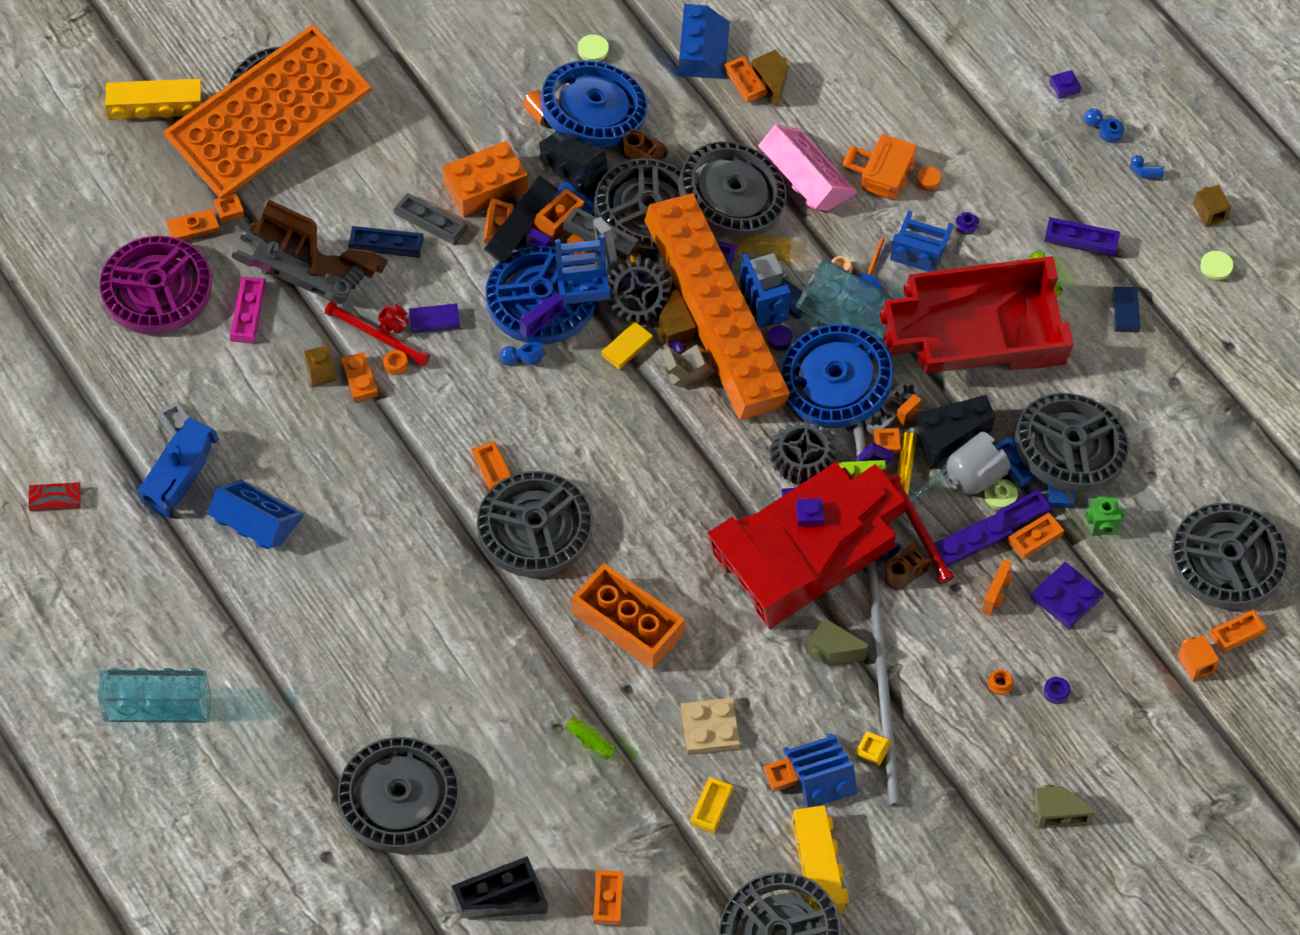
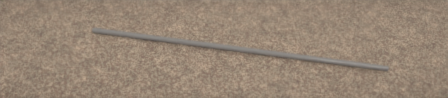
M847 315L843 317L844 324L854 326L852 316ZM863 421L853 425L857 461L859 454L866 449ZM875 560L867 565L882 732L883 737L889 739L892 743L885 755L889 806L898 807L900 806L877 561Z

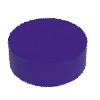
M778 325L770 329L768 343L773 349L785 350L791 346L793 334L788 327Z
M1052 677L1045 683L1044 696L1053 704L1064 703L1069 697L1070 685L1064 678Z

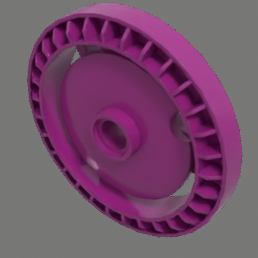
M149 236L133 240L112 254L102 269L99 289L103 305L115 322L134 332L162 334L178 330L190 324L202 313L210 300L212 278L209 265L197 248L178 238ZM188 265L192 267L198 276L197 286L192 296L193 280L187 268ZM114 288H119L121 298L128 308L118 301L114 294ZM149 312H155V313H157V315H146V314L149 313Z

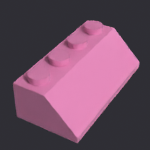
M775 124L758 145L764 152L763 154L778 167L780 174L784 178L789 179L792 183V188L807 199L806 204L813 210L829 211L857 193L854 187L801 129Z

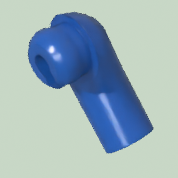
M1134 155L1131 158V170L1141 178H1163V166L1148 167L1144 164V158L1141 155Z

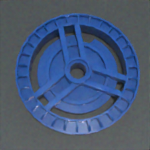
M591 60L569 62L553 70L543 83L540 97L543 116L555 131L572 133L579 137V142L584 144L588 141L595 147L619 145L623 143V136L631 133H626L627 131H640L645 122L648 108L647 98L643 89L631 75L613 65ZM562 87L559 95V107L555 99V92Z
M535 246L522 248L512 252L504 264L497 263L489 275L485 293L487 310L491 319L505 334L525 343L540 342L541 344H551L572 337L580 332L592 318L596 308V301L581 302L575 312L573 311L577 303L563 304V313L551 321L553 324L544 326L527 340L520 334V319L526 312L538 307L546 297H551L556 292L559 294L555 247L548 246L546 248L545 246H538L540 251ZM566 253V254H561V256L574 255V254H572V253ZM583 263V264L565 265V266H562V268H563V267H572V266H581V265H586V264ZM512 274H514V275L511 277V279L509 280V282H508L506 285H503V284L505 283V281H506ZM504 306H507L511 315L505 310Z
M847 324L822 326L801 336L787 351L780 369V373L790 392L787 404L791 410L804 421L808 420L813 425L818 423L820 427L825 428L848 427L868 419L886 402L893 384L892 362L884 344L869 331ZM873 357L879 366L878 379L871 392L859 401L868 392L873 382L874 372L870 360ZM795 385L806 386L803 392L815 404L838 409H826L810 404L797 392Z

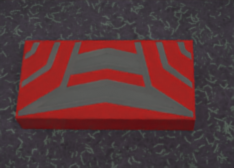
M80 482L29 485V511L81 508Z

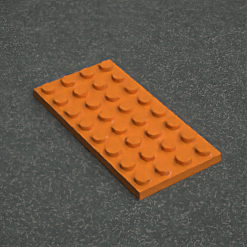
M312 24L163 131V134L211 190L222 199L234 193L372 92V88L317 27Z

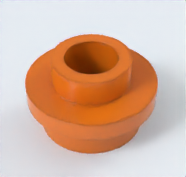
M999 669L989 675L987 684L993 693L1005 695L1012 690L1014 680L1008 671ZM1002 681L1005 685H998L996 682Z

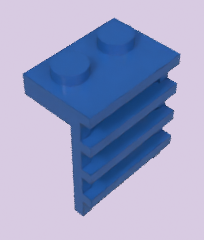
M908 210L899 234L895 233L892 240L890 260L927 272L937 271L954 224L949 223L947 230L911 220L913 212ZM906 229H912L921 233L941 238L943 240H936L927 236L907 231Z
M604 234L599 235L600 240L561 244L560 239L555 240L557 283L559 294L563 298V304L610 299ZM600 250V252L561 256V254ZM601 262V263H599V264H590V265H581V266H572V267H563V268H562V266H565V265H574V264Z
M747 253L742 254L744 263H741L739 289L742 294H745V301L747 305H750V311L753 317H755L758 328L772 324H781L788 320L791 293L788 286L784 285L764 291Z
M832 733L827 734V738L792 749L788 747L783 748L786 758L789 757L794 771L802 783L804 803L807 808L820 806L858 793L854 764L849 761L847 753L843 752L842 745L838 744L837 737Z

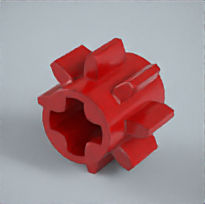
M394 304L393 308L389 305L385 306L378 315V321L381 322L379 327L390 336L393 332L400 334L408 324V318L405 317L407 312L397 304Z

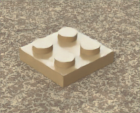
M733 698L681 703L687 755L740 749Z

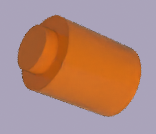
M531 91L525 96L523 106L541 126L545 127L549 123L541 110V91Z

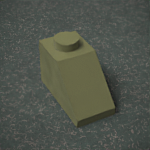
M825 618L809 638L806 653L814 661L822 662L827 666L864 661L867 657L868 644Z
M1044 785L1036 788L1033 801L1038 829L1091 825L1094 815L1093 808L1063 786L1055 787L1054 785Z

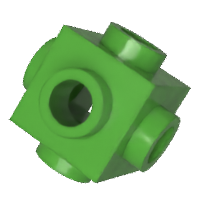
M1101 496L1092 499L1090 509H1086L1087 524H1090L1092 536L1117 534L1120 522L1124 521L1123 507H1119L1117 497Z

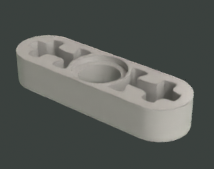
M906 380L892 390L882 407L865 420V431L873 436L874 429L890 428L896 422L897 412H888L885 407L889 404H894L900 408L912 396L907 394L903 398L904 391H912V395L915 394L919 397L920 389L917 383ZM881 419L880 426L878 424L871 425L872 422L877 423Z

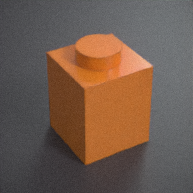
M1205 635L1198 638L1190 637L1181 644L1178 658L1192 681L1216 672L1219 658Z

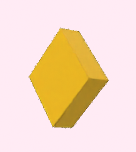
M867 731L855 754L858 758L880 766L892 743L889 739Z

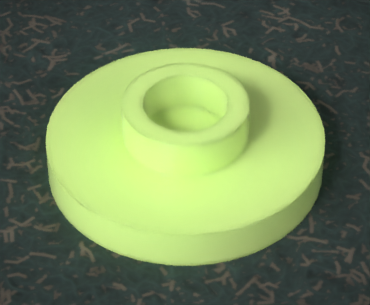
M587 35L578 43V53L584 60L600 61L609 52L608 42L599 35Z
M1210 251L1203 256L1200 267L1207 277L1214 280H1222L1232 273L1233 261L1224 252Z
M1001 478L984 490L985 501L995 509L1000 510L1017 501V488L1007 479Z

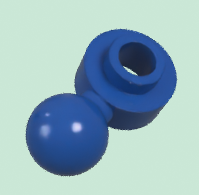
M1096 108L1089 109L1084 115V120L1088 126H1098L1100 128L1099 135L1104 141L1116 143L1121 139L1124 133V126L1119 120L1114 118L1104 120L1102 112Z
M540 342L527 343L521 346L519 350L512 346H507L501 350L500 360L507 366L516 364L519 359L524 363L533 365L541 361L545 352Z

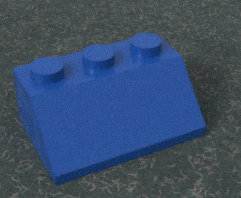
M684 4L678 76L725 79L724 64H726L730 22L707 5Z
M242 479L217 487L207 512L208 515L215 518L214 520L218 524L235 529L238 535L257 541L256 544L265 549L282 545L304 514Z

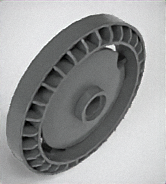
M712 142L693 151L685 161L678 181L680 196L694 194L711 231L734 238L753 237L770 229L778 221L785 207L787 197L784 179L773 162L756 149L736 142ZM708 163V164L702 169V171H701V173H700V175H699V178H698V183H695V181H694L695 171H696L699 167H701L702 165ZM769 191L770 208L767 211H764L763 207L765 206V203L767 201Z
M640 158L619 163L605 173L598 184L594 197L595 217H601L606 223L639 239L633 253L657 256L659 250L644 220L650 204L680 197L678 194V181L681 170L669 163L655 159ZM626 180H629L622 184L616 191L612 203L613 209H610L608 202V196L610 192L618 184Z
M1073 393L1048 394L1036 399L1024 409L1015 431L1017 453L1027 469L1048 485L1071 492L1095 491L1112 483L1120 475L1129 453V440L1126 431L1114 413L1091 398ZM1031 431L1035 433L1034 442L1032 439ZM1108 438L1112 448V460L1107 465L1098 469L1104 463L1108 454Z
M526 471L504 478L487 492L478 510L477 531L482 549L497 566L518 576L545 577L566 570L583 556L592 537L593 516L586 496L574 483L550 472ZM511 496H514L512 497L513 504L504 502ZM572 506L579 519V527L573 540L563 548L568 543L573 531V518L569 507ZM491 522L497 524L499 538L507 549L495 538L491 530ZM537 522V523H539V524H538V525H532L531 523Z
M1226 502L1202 506L1185 517L1176 530L1170 552L1174 573L1181 585L1191 595L1208 605L1231 610L1257 606L1274 595L1283 582L1289 561L1288 547L1284 536L1268 517L1251 507ZM1217 523L1203 529L1198 535H1192L1205 525ZM1261 537L1270 550L1273 567L1269 576L1258 584L1257 582L1264 575L1268 563L1267 551L1260 539ZM1186 543L1192 544V548L1186 547ZM1188 557H1191L1193 567L1191 566ZM1224 585L1232 586L1235 590L1223 589L1221 587Z
M411 737L385 738L362 748L345 766L338 785L339 809L347 828L364 844L386 852L402 853L414 851L436 841L454 821L460 802L459 781L451 761L435 746ZM391 758V762L387 765L378 764L381 760ZM422 762L431 766L444 783L445 797L441 807L437 805L439 788L436 777ZM372 766L361 780L359 802L353 805V792L356 783L361 775ZM396 792L405 793L400 797H396L393 795ZM363 811L365 816L361 817L358 812ZM432 813L436 814L432 819L429 818ZM373 822L375 825L381 828L394 831L408 830L420 824H423V826L411 831L397 833L379 830L371 826L369 823Z
M791 872L764 874L744 884L727 903L719 925V935H736L739 920L745 912L747 915L741 927V935H775L780 929H786V935H843L841 915L828 893L815 881ZM777 890H793L812 898L818 903L821 910L815 912L807 902L792 895L778 894L764 899L760 896ZM756 900L758 903L749 909L748 906ZM825 918L826 926L821 927L819 919Z

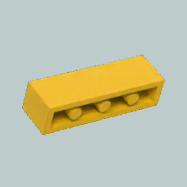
M201 79L106 82L105 106L108 119L122 120L185 116L203 103Z
M825 805L795 809L792 815V825L803 876L820 885L835 902L839 913L844 914L845 904H849L847 888H842L840 879H844L842 864L836 861L835 855H838L837 840L831 837L830 831L833 830L831 814H826ZM807 896L808 903L815 912L820 911L821 908L818 903Z

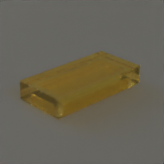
M765 235L743 238L741 258L742 254L747 253L749 259L774 253L777 261L789 263L791 238Z

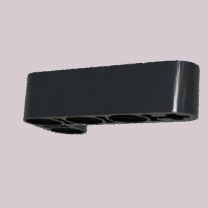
M539 175L484 248V251L504 264L533 225L536 215L548 205L559 189Z

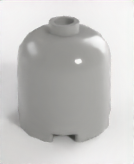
M980 432L948 458L946 463L947 480L952 488L959 489L968 495H975L1008 474L1007 471L1011 469L1009 459L1003 449L998 452L992 444L995 439L989 434Z

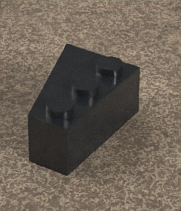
M554 132L539 143L541 161L544 165L553 168L560 178H565L576 190L589 197L597 190L600 180L608 172L606 150L603 148L596 150L592 148V143L588 141L583 144L578 141L579 137L572 133Z
M987 395L916 413L914 431L930 470L936 467L937 463L944 458L950 457L951 454L980 432L988 434L992 431L995 414Z
M528 856L454 884L451 889V895L461 919L544 914L548 910L547 900Z

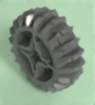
M639 256L636 257V264H632L631 259L627 258L628 266L624 267L619 262L617 265L621 271L618 272L612 269L611 273L615 276V279L607 278V282L613 284V287H609L610 293L613 292V295H610V299H607V302L615 300L616 303L611 306V310H616L620 307L621 309L617 314L618 317H622L624 312L628 313L626 316V321L630 322L632 315H636V323H640V315L645 316L646 322L650 321L648 314L650 312L655 317H658L659 314L656 308L658 307L663 310L665 307L660 303L661 300L665 302L669 300V297L663 295V293L671 292V288L663 287V284L669 283L670 279H661V276L666 271L661 269L656 272L655 270L659 266L657 262L652 267L648 266L650 258H646L644 264H640L641 259ZM636 270L646 271L656 280L641 281ZM629 272L630 286L623 289V291L617 292L621 278ZM633 278L636 279L637 284H640V287L642 285L645 287L641 295L643 301L640 300L639 296H636V293L633 294L631 292L635 285ZM659 287L657 298L647 307L646 294ZM634 298L637 300L640 309L630 308L620 299Z
M797 420L794 427L788 423L785 429L780 428L778 435H774L772 438L769 452H771L770 461L773 463L774 471L779 470L780 477L788 476L787 480L789 483L793 479L797 480L798 485L804 480L807 481L837 460V445L833 442V436L827 435L826 428L819 430L818 423L810 426L808 420L805 425H801ZM805 448L804 457L802 458V451Z

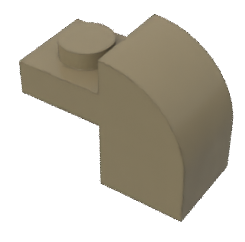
M697 344L681 355L669 346L661 351L664 359L662 362L663 367L668 372L674 386L687 387L694 385L716 373L708 353Z

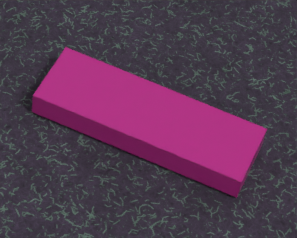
M242 276L230 332V342L255 344L267 284L266 278Z

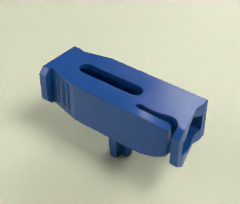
M186 418L184 421L185 426L166 445L159 459L138 489L142 502L152 505L165 517H169L171 514L169 508L176 506L185 496L205 465L212 443L216 444L219 440L217 432L213 428L191 418Z

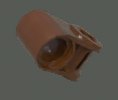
M629 130L626 133H631L623 136L622 154L628 160L640 158L661 160L667 157L669 153L663 143L650 138L639 130Z
M912 543L903 552L889 561L885 583L891 589L901 590L917 577L925 574L931 568L933 560L930 557L927 558L918 550L919 546L916 543Z

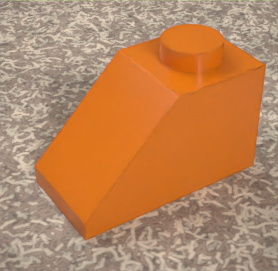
M565 188L536 215L533 228L551 236L553 244L566 231L563 229V224L575 207L581 209L584 201Z

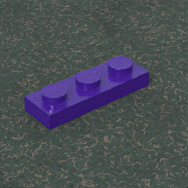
M1049 217L1044 242L1115 256L1120 231Z
M999 512L935 542L934 545L948 567L1008 539L1013 532L1003 514Z

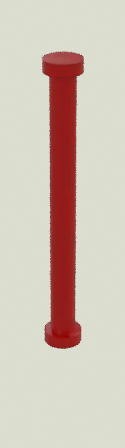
M330 301L325 308L326 315H333L386 345L404 352L408 357L418 361V365L424 367L430 359L429 353H422L337 307L335 302Z
M894 474L890 476L892 485L896 489L900 488L907 498V501H905V513L929 557L933 560V564L940 575L939 580L941 584L951 581L955 576L945 565L900 482V475Z

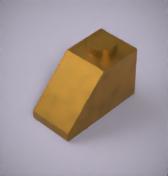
M775 49L753 59L751 64L767 88L766 96L774 107L779 105L787 80V69H789L786 58L784 56L781 57Z
M678 289L673 290L659 316V327L656 328L660 341H664L666 346L680 340L682 344L695 341L696 326Z

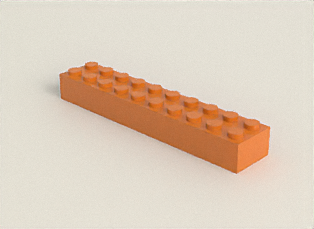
M691 193L650 204L644 221L676 288L683 298L700 339L739 421L784 408L790 392L694 194Z

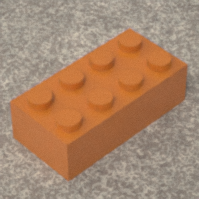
M605 563L599 567L571 598L572 614L652 670L685 634V619Z

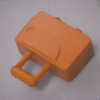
M882 134L873 153L856 146H851L842 165L845 169L862 173L861 189L887 199L896 200L901 189L907 186L906 181L909 171H913L915 168L917 146L913 143ZM857 154L870 158L866 168L853 164Z

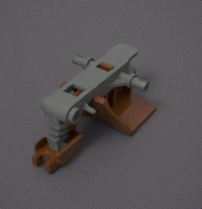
M269 199L261 219L256 218L250 231L254 234L243 231L240 236L243 242L256 247L254 254L249 255L234 249L231 256L247 266L260 268L263 273L264 271L266 272L265 274H273L336 304L344 303L348 299L351 290H355L364 276L372 278L375 271L382 274L388 262L387 259L377 255L374 251L348 249L341 253L340 256L321 254L317 249V224L315 221Z

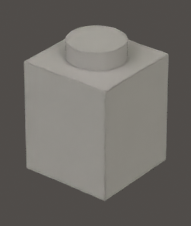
M774 253L750 260L763 290L781 285L785 270L782 262L777 261Z

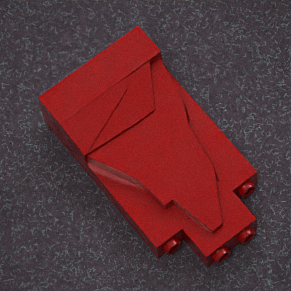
M1047 256L909 274L907 283L903 286L905 298L885 300L883 309L879 310L881 325L885 324L886 332H884L885 346L890 347L891 355L918 352V362L920 366L923 365L925 374L996 364L1007 365L1009 370L1038 369L1066 365L1074 343L1069 322L1062 323L1054 289L1058 280L1054 257Z
M835 462L758 513L739 520H735L732 516L707 532L713 556L726 573L732 572L753 600L755 612L770 630L895 548V536L897 534L890 522L906 512L905 501H907V498L900 488L896 489L892 485V479L885 469L881 471L876 464L852 478L850 472L845 467L841 468ZM822 498L824 525L798 526L796 499Z

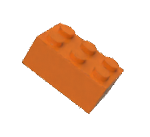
M507 140L442 166L443 184L464 218L487 209L491 198L504 202L528 191V174Z

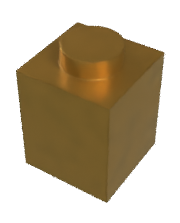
M1219 185L1204 187L1196 193L1193 206L1205 227L1228 220L1231 205Z
M328 345L304 351L306 369L312 387L336 381L335 365Z

